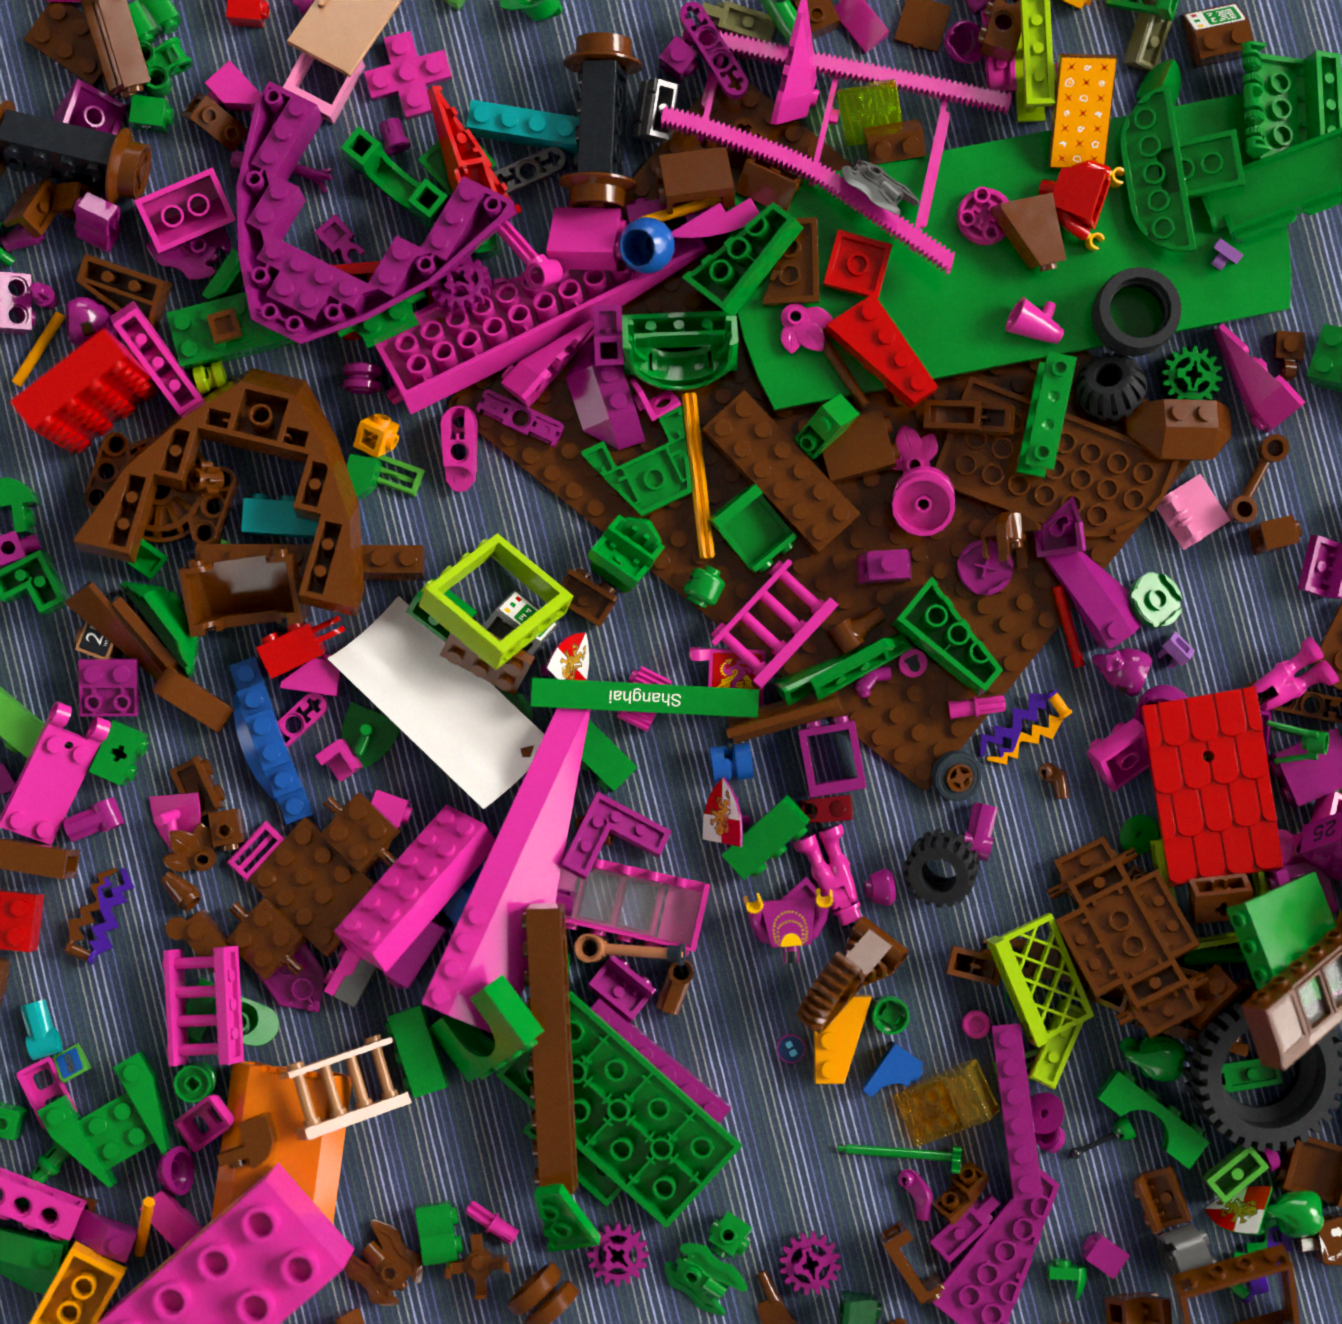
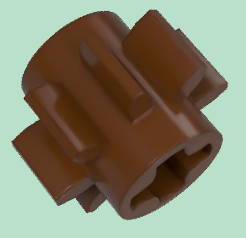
M200 462V466H193L194 469L190 471L188 476V483L193 492H199V497H212L213 493H219V490L224 485V475L220 468L213 467V462Z

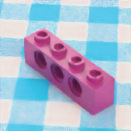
M134 301L110 316L115 329L179 416L203 400L195 384L184 369L180 367L179 362Z
M0 1167V1190L3 1194L0 1197V1218L6 1220L12 1218L21 1222V1225L27 1229H40L48 1232V1235L53 1239L61 1241L66 1239L70 1241L87 1201ZM17 1198H26L30 1203V1207H21L17 1203ZM44 1209H54L57 1217L50 1218L46 1216Z

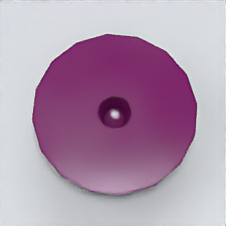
M1042 1092L1034 1095L1030 1101L1035 1133L1047 1135L1055 1132L1064 1120L1065 1109L1063 1103L1057 1096L1051 1093Z

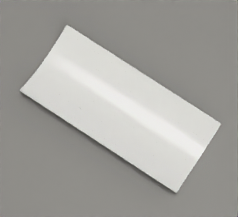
M398 596L363 633L340 651L328 657V660L484 809L506 792L528 771L545 734L490 682L475 676L472 672L440 656L445 642L406 613L409 605ZM534 745L531 756L522 757L521 748Z

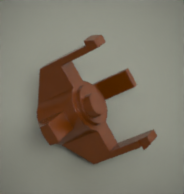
M1008 511L998 514L981 531L983 559H990L989 538L997 537L998 561H1009L1010 549H1016L1017 569L1028 568L1026 533L1042 531L1041 524L1019 511Z
M474 1233L470 1235L472 1250L468 1253L467 1257L458 1259V1261L448 1262L446 1269H444V1279H451L452 1274L466 1273L469 1278L475 1280L476 1293L474 1298L478 1300L486 1299L488 1294L487 1277L491 1271L503 1269L504 1273H509L510 1262L509 1255H495L484 1248L482 1233Z

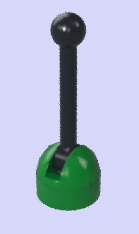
M1127 1116L1114 1123L1112 1133L1079 1149L1072 1148L1069 1154L1072 1159H1078L1082 1153L1113 1138L1128 1141L1137 1136Z

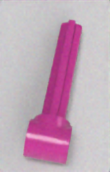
M509 221L497 231L526 265L525 278L532 288L538 289L560 282L563 270L561 264L556 259H548L544 254L538 255Z

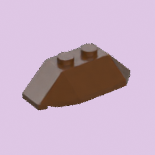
M1162 399L1141 403L1138 409L1135 408L1133 410V414L1125 418L1126 436L1132 440L1134 439L1142 448L1158 460L1212 461L1232 436L1230 408L1216 400Z

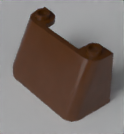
M287 547L271 549L270 554L206 563H204L203 558L186 561L187 566L178 570L191 637L206 635L205 629L206 631L216 630L217 632L230 627L276 621L278 624L286 620L288 625L302 623L311 615L310 606L304 605L300 601L298 594L302 578L294 552H288Z

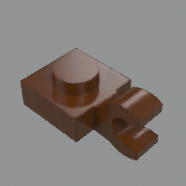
M1280 330L1275 332L1273 360L1282 361L1280 376L1287 381H1292L1293 377H1296V362L1304 360L1305 332Z

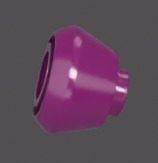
M887 868L869 875V880L864 881L866 898H871L872 903L890 907L896 900L894 876L892 871Z

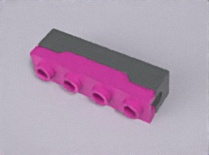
M343 945L337 956L341 959L336 969L331 968L324 979V983L327 984L324 992L333 995L352 1007H356L373 978L377 967L350 952Z

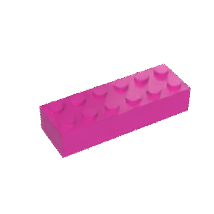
M446 804L334 932L350 952L387 972L490 854L495 839L484 823Z

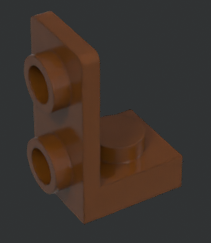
M197 93L181 114L188 122L200 126L231 152L236 150L248 133L246 127L207 95Z

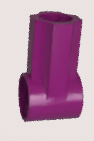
M115 797L100 801L92 805L91 809L63 820L64 829L71 842H76L101 831L103 833L125 824Z
M973 802L967 831L965 830L963 833V841H970L973 844L971 851H977V860L987 862L992 848L993 837L991 835L998 808Z

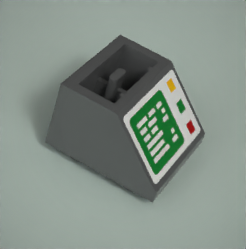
M515 589L496 608L482 627L497 637L504 639L540 610V608ZM553 623L522 650L535 656L559 626V623Z

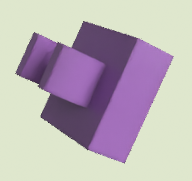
M1219 238L1213 246L1219 253L1211 264L1221 271L1229 259L1237 264L1243 254Z
M1174 631L1166 639L1157 657L1160 659L1163 655L1170 654L1173 657V661L1170 662L1168 668L1173 669L1178 663L1181 666L1186 664L1191 659L1195 650Z

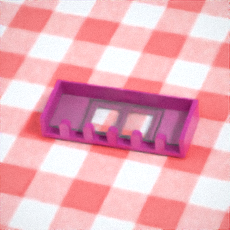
M596 858L585 880L561 868L558 888L576 893L571 917L565 916L566 928L578 930L579 926L590 928L589 933L606 936V932L615 933L618 940L633 943L634 938L645 940L644 945L651 947H661L662 944L679 946L680 943H684L685 955H689V951H696L710 884Z

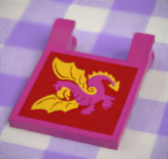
M690 647L689 657L692 661L709 660L708 687L759 689L752 682L756 678L753 674L754 670L731 649ZM747 649L760 662L765 661V649ZM764 686L759 689L758 706H763Z

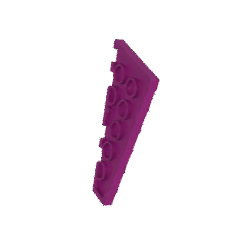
M1040 1169L1043 1198L1014 1201L1012 1194L989 1223L990 1226L978 1236L942 1281L945 1289L941 1291V1297L932 1303L956 1323L1009 1324L1014 1304L1018 1300L1032 1262L1031 1258L1035 1247L1039 1243L1042 1228L1060 1186L1042 1169Z

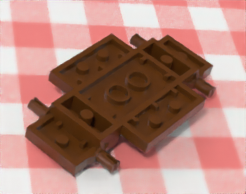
M357 792L349 803L343 807L332 796L327 798L326 800L329 802L325 801L323 805L334 814V817L323 832L309 818L304 817L248 880L267 899L263 898L248 913L238 902L234 903L233 907H230L229 911L240 922L235 931L226 939V942L230 946H238L239 955L263 979L268 980L277 969L286 966L294 976H298L300 974L299 971H303L304 967L293 956L308 940L325 957H330L342 944L334 930L376 884L367 873L379 860L383 861L389 868L397 860L388 849L391 841L401 830L362 793Z
M1103 836L1054 860V866L1061 877V883L1046 891L1052 901L1067 893L1078 907V909L1056 919L1055 922L1095 997L1098 998L1122 986L1129 1000L1130 1009L1115 1015L1118 1024L1122 1026L1136 1019L1142 1024L1148 1037L1151 1039L1201 1014L1202 1010L1195 999L1194 989L1209 983V981L1205 977L1204 972L1187 979L1175 960L1198 948L1200 944L1158 869L1132 882L1124 869V864L1138 858L1135 849L1132 847L1118 855Z

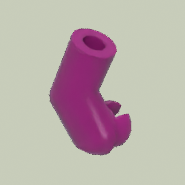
M890 666L879 667L857 679L854 683L856 695L860 698H866L871 694L870 689L876 681L891 680Z

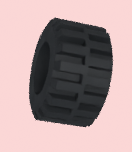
M935 829L933 835L930 831L924 833L922 838L919 837L915 841L904 864V870L906 871L903 876L904 881H909L907 885L908 890H914V897L917 900L920 898L925 899L924 904L928 906L932 902L936 903V908H942L944 903L951 907L954 906L955 901L958 903L962 902L965 896H968L978 875L979 861H976L978 858L977 851H971L973 844L970 841L964 842L962 834L959 833L958 836L952 835L953 830L947 829L946 833H942L941 829ZM943 859L954 867L956 875L948 878L937 876L929 869L927 861Z

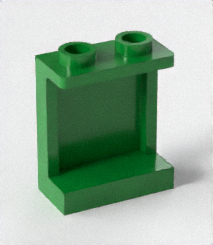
M751 483L708 520L747 568L754 573L758 570L761 573L773 564L772 558L779 552L781 554L788 552L795 545L793 541L798 536L789 529L764 498L761 489L756 484Z

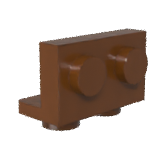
M577 567L576 571L569 568L567 575L561 583V586L573 595L568 609L601 628L618 601V597L614 595L616 590L604 582H601L600 585L590 580L592 575Z
M197 755L192 757L191 760L169 770L180 794H199L201 818L207 816L208 813H213L226 807L223 802L226 799L225 793L220 784L215 785L211 777L214 774V770L207 758L203 760L202 756Z
M1218 964L1205 972V977H1207L1209 983L1194 989L1195 999L1202 1013L1189 1020L1199 1030L1204 1029L1242 992L1241 988L1231 978L1232 975Z
M1172 1164L1142 1172L1135 1178L1133 1191L1137 1200H1141L1144 1208V1221L1147 1227H1151L1154 1235L1159 1234L1164 1228L1190 1222L1192 1217Z

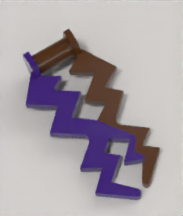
M113 868L96 874L100 882L90 884L96 901L79 908L82 918L69 919L70 942L64 950L66 955H72L91 966L95 963L98 955L113 948L105 932L116 929L120 925L111 909L114 906L127 903L128 901L122 893L135 888L125 868L121 869L125 884L110 888L113 897L107 899L102 889L113 886L107 878L118 872V869ZM100 910L106 922L91 927L98 939L89 941L94 949L91 952L76 945V941L85 940L79 927L95 923L90 912Z

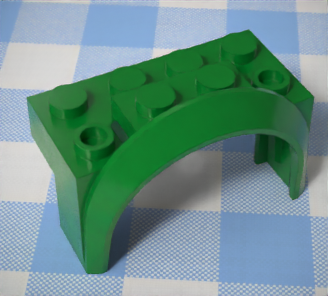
M724 311L622 315L625 375H633L647 384L661 389L690 390L706 386L729 371H737V316H729ZM702 347L685 352L657 350L659 348ZM708 351L711 352L712 367L710 369L708 363ZM651 352H652V371L650 370V367H649V354H650Z

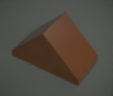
M951 945L945 969L946 974L998 986L1000 973L992 955Z

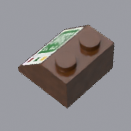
M1237 3L1181 15L1193 68L1241 59V44L1247 41H1254L1249 20Z

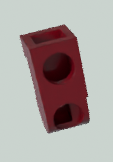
M852 794L799 800L800 809L810 819L809 822L823 823L854 820Z

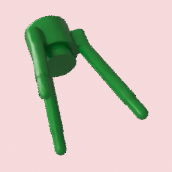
M1266 721V725L1270 726L1271 730L1302 737V750H1307V753L1275 758L1273 760L1274 764L1307 759L1318 760L1319 754H1327L1329 747L1328 732L1307 730L1279 722Z

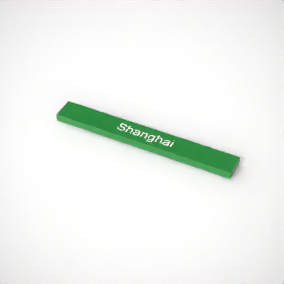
M532 678L530 706L758 718L759 689Z

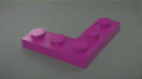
M597 791L560 867L585 880L608 833L658 858L672 831Z

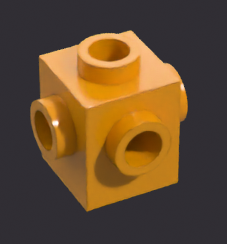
M373 414L360 421L356 430L353 447L378 458L396 447L399 440V435H397L399 424L391 421V418L387 415Z

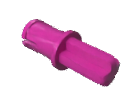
M1003 695L983 698L973 696V699L948 701L950 719L976 715V718H979V715L1004 712L1006 709Z
M471 1201L465 1209L466 1215L485 1227L484 1232L492 1233L508 1246L511 1245L519 1233V1229L499 1217L500 1214L498 1212L493 1214L475 1201Z

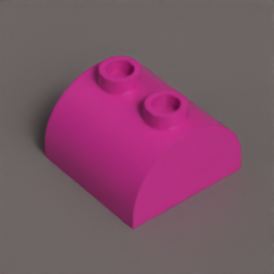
M1134 718L1126 724L1124 722L1118 723L1113 728L1112 734L1103 740L1101 738L1094 740L1090 744L1089 750L1086 751L1094 769L1113 793L1150 767L1144 726Z

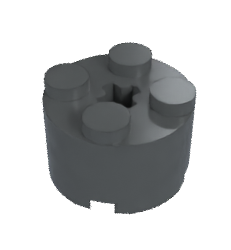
M1191 1223L1158 1235L1156 1238L1161 1241L1156 1245L1160 1260L1167 1274H1177L1217 1262L1210 1255L1207 1248L1210 1245V1241L1206 1232L1203 1229L1197 1230Z

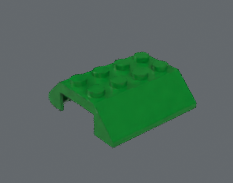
M1247 41L1241 44L1242 68L1247 73L1242 77L1244 84V119L1250 126L1245 130L1246 153L1253 161L1342 127L1341 54L1315 50L1305 59L1259 53L1266 47V43Z

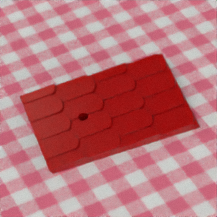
M1256 686L1142 706V719L1169 888L1189 885V879L1240 873L1248 875L1282 869L1283 857L1276 823L1277 817L1268 771L1269 765ZM1203 756L1209 757L1211 762H1206Z

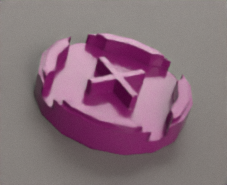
M982 540L970 543L961 552L957 560V575L960 583L968 591L976 595L989 596L1000 592L1008 585L1012 576L1013 561L1011 555H1009V561L999 562L997 542L989 540V560L983 559Z

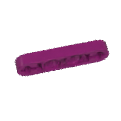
M691 1L685 3L680 10V22L724 94L732 100L743 98L748 91L747 76L702 5ZM689 11L693 14L698 13L697 21L700 27L697 30L693 19H687ZM710 33L714 36L715 40L711 45L706 46L699 42L700 35ZM718 56H725L729 60V64L726 68L719 69L713 64L714 59ZM731 72L732 78L736 83L742 82L738 91L736 88L730 89L731 80L728 74Z

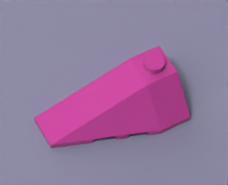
M801 0L770 124L777 125L807 117L809 107L816 106L819 90L814 89L817 76L807 0Z

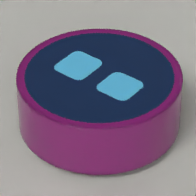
M786 1034L777 1043L778 1056L784 1062L796 1063L805 1054V1044L795 1034Z

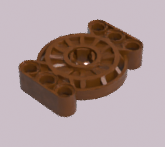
M110 432L104 437L84 493V501L89 508L96 509L94 497L100 492H104L106 495L138 451L155 437H149L134 444L120 432ZM119 439L123 440V449L120 452L114 453L112 450L113 443ZM198 451L197 456L200 461L207 462L205 457ZM108 466H113L115 470L113 477L104 479V469ZM219 467L223 475H230L231 481L227 487L221 488L219 493H213L212 497H199V492H193L189 483L186 491L170 487L168 496L163 499L154 498L145 530L154 533V537L143 535L142 539L148 542L164 544L174 543L192 536V539L198 544H218L239 487L237 475L227 467ZM213 501H220L222 505L220 512L217 514H210L209 506ZM211 527L212 537L207 541H202L200 539L201 530ZM179 532L178 535L164 538V535L166 534H175Z

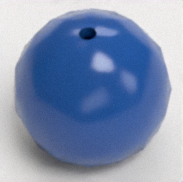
M641 217L632 221L624 228L619 238V252L622 261L628 268L637 273L653 274L662 270L671 261L675 251V240L671 230L665 223L655 218Z

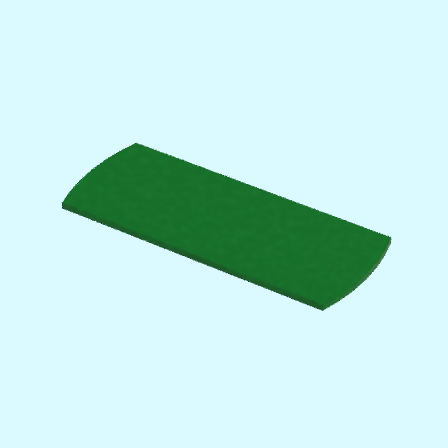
M1242 94L1173 106L1179 141L1236 129L1242 165L1254 162L1246 153L1245 130L1250 126L1244 119L1245 111ZM1129 115L1110 119L1105 165L1109 166L1111 170L1117 167L1124 169L1121 153V133L1124 122ZM1051 130L944 150L942 152L927 226L920 228V230L922 229V234L927 232V237L932 236L931 240L936 239V244L941 242L940 247L946 245L945 250L950 248V253L955 252L951 272L945 275L946 270L941 272V267L936 268L937 264L931 265L932 260L927 262V257L922 259L923 254L918 255V251L914 253L908 249L909 244L904 246V241L899 243L900 238L895 240V235L890 237L891 232L885 233L886 228L881 230V225L876 227L877 222L872 224V219L867 221L868 216L863 217V213L858 214L859 210L853 211L854 206L849 208V203L844 205L845 200L840 202V197L835 199L836 194L831 196L832 192L827 193L828 189L823 191V186L818 188L819 184L814 187L809 186V179L806 181L804 179L802 188L794 193L788 213L794 218L817 217L820 303L801 305L805 308L820 307L827 311L833 320L866 299L862 296L823 286L837 231L842 230L893 244L878 300L933 380L1047 358L1048 351L1066 355L1106 347L1099 340L1092 325L1091 315L1095 297L1101 287L1113 275L1134 267L1154 269L1162 273L1174 284L1182 305L1181 318L1175 333L1288 311L1291 302L1289 235L1287 225L1244 242L1231 240L1228 230L1214 234L1199 196L1188 199L1197 251L1174 252L1164 249L1150 241L1137 226L1131 212L1124 174L1121 177L1115 175L1117 180L1124 183L1117 188L1109 186L1095 230L1090 229L1091 234L1099 232L1104 235V241L1102 242L1094 237L1092 239V243L1099 250H1088L1085 246V240H1079L1059 223L1066 260L1056 263V269L1040 272V267L1029 269L1007 236L992 245H977L967 240L958 228L956 215L961 201L968 193L976 190L978 187H987L1001 192L1009 201L1038 196L1039 187L1043 179L1057 182L1062 168L1048 167ZM931 153L923 157L875 164L882 167L893 179L906 185L918 200H921ZM842 170L835 172V175L840 173V178L843 177ZM736 190L734 191L735 207L749 199L737 193ZM901 199L896 205L900 209L899 218L904 217L903 221L909 220L908 225L913 223L914 228L919 205L915 206ZM752 200L759 213L768 207ZM745 227L728 232L727 240L731 236L735 237L743 229H745ZM1219 238L1243 254L1237 264L1229 259L1221 271L1211 264L1219 251L1213 248ZM773 267L737 313L744 344L757 379L773 411L830 401L839 394L844 398L852 397L823 350L821 352L813 351L800 345L794 353L790 354L783 347L780 338L784 328L781 323V314L788 305L763 306L762 304L768 290ZM1125 287L1114 294L1110 302V314L1114 324L1121 332L1135 338H1146L1152 336L1159 329L1162 323V311L1159 302L1150 292L1140 287ZM1021 297H1025L1041 311H1043L1047 301L1056 304L1052 320L1060 325V328L1064 329V334L1058 344L1047 343L1005 331L1007 319ZM798 313L790 315L792 321L797 322L801 319ZM827 336L864 394L887 390L877 377L863 368V365L852 355L845 352L842 346L833 338Z

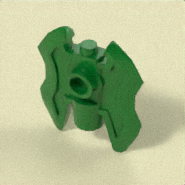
M695 1243L681 1244L680 1250L686 1255H680L677 1258V1267L672 1262L664 1264L665 1276L670 1286L683 1291L692 1299L695 1306L701 1310L724 1316L725 1309L717 1300L723 1296L728 1286L745 1292L748 1289L746 1283L733 1265L721 1262L713 1256L707 1246Z

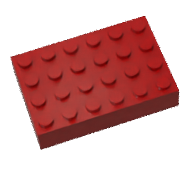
M103 328L13 398L10 403L31 430L74 455L76 452L80 454L86 451L92 445L90 441L98 435L104 436L114 428L113 423L120 418L125 419L132 415L136 410L135 406L140 402L151 400L158 393L157 389L159 387L135 354Z

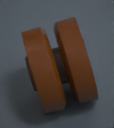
M550 1261L532 1274L519 1287L506 1306L515 1316L524 1315L532 1309L525 1317L524 1324H551L573 1302L580 1290L571 1280L563 1281L554 1287L560 1280L562 1271L553 1261Z

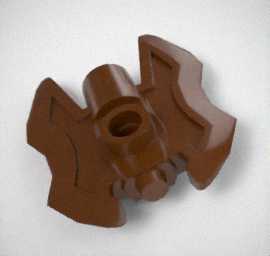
M374 1219L370 1224L382 1248L373 1240L360 1252L368 1263L352 1254L344 1270L349 1279L360 1283L367 1290L370 1302L382 1306H395L399 1304V1299L392 1292L398 1289L402 1292L408 1286L406 1283L408 1276H411L413 1278L412 1281L417 1284L421 1282L423 1275L421 1255L409 1250L402 1241L400 1231L387 1223Z

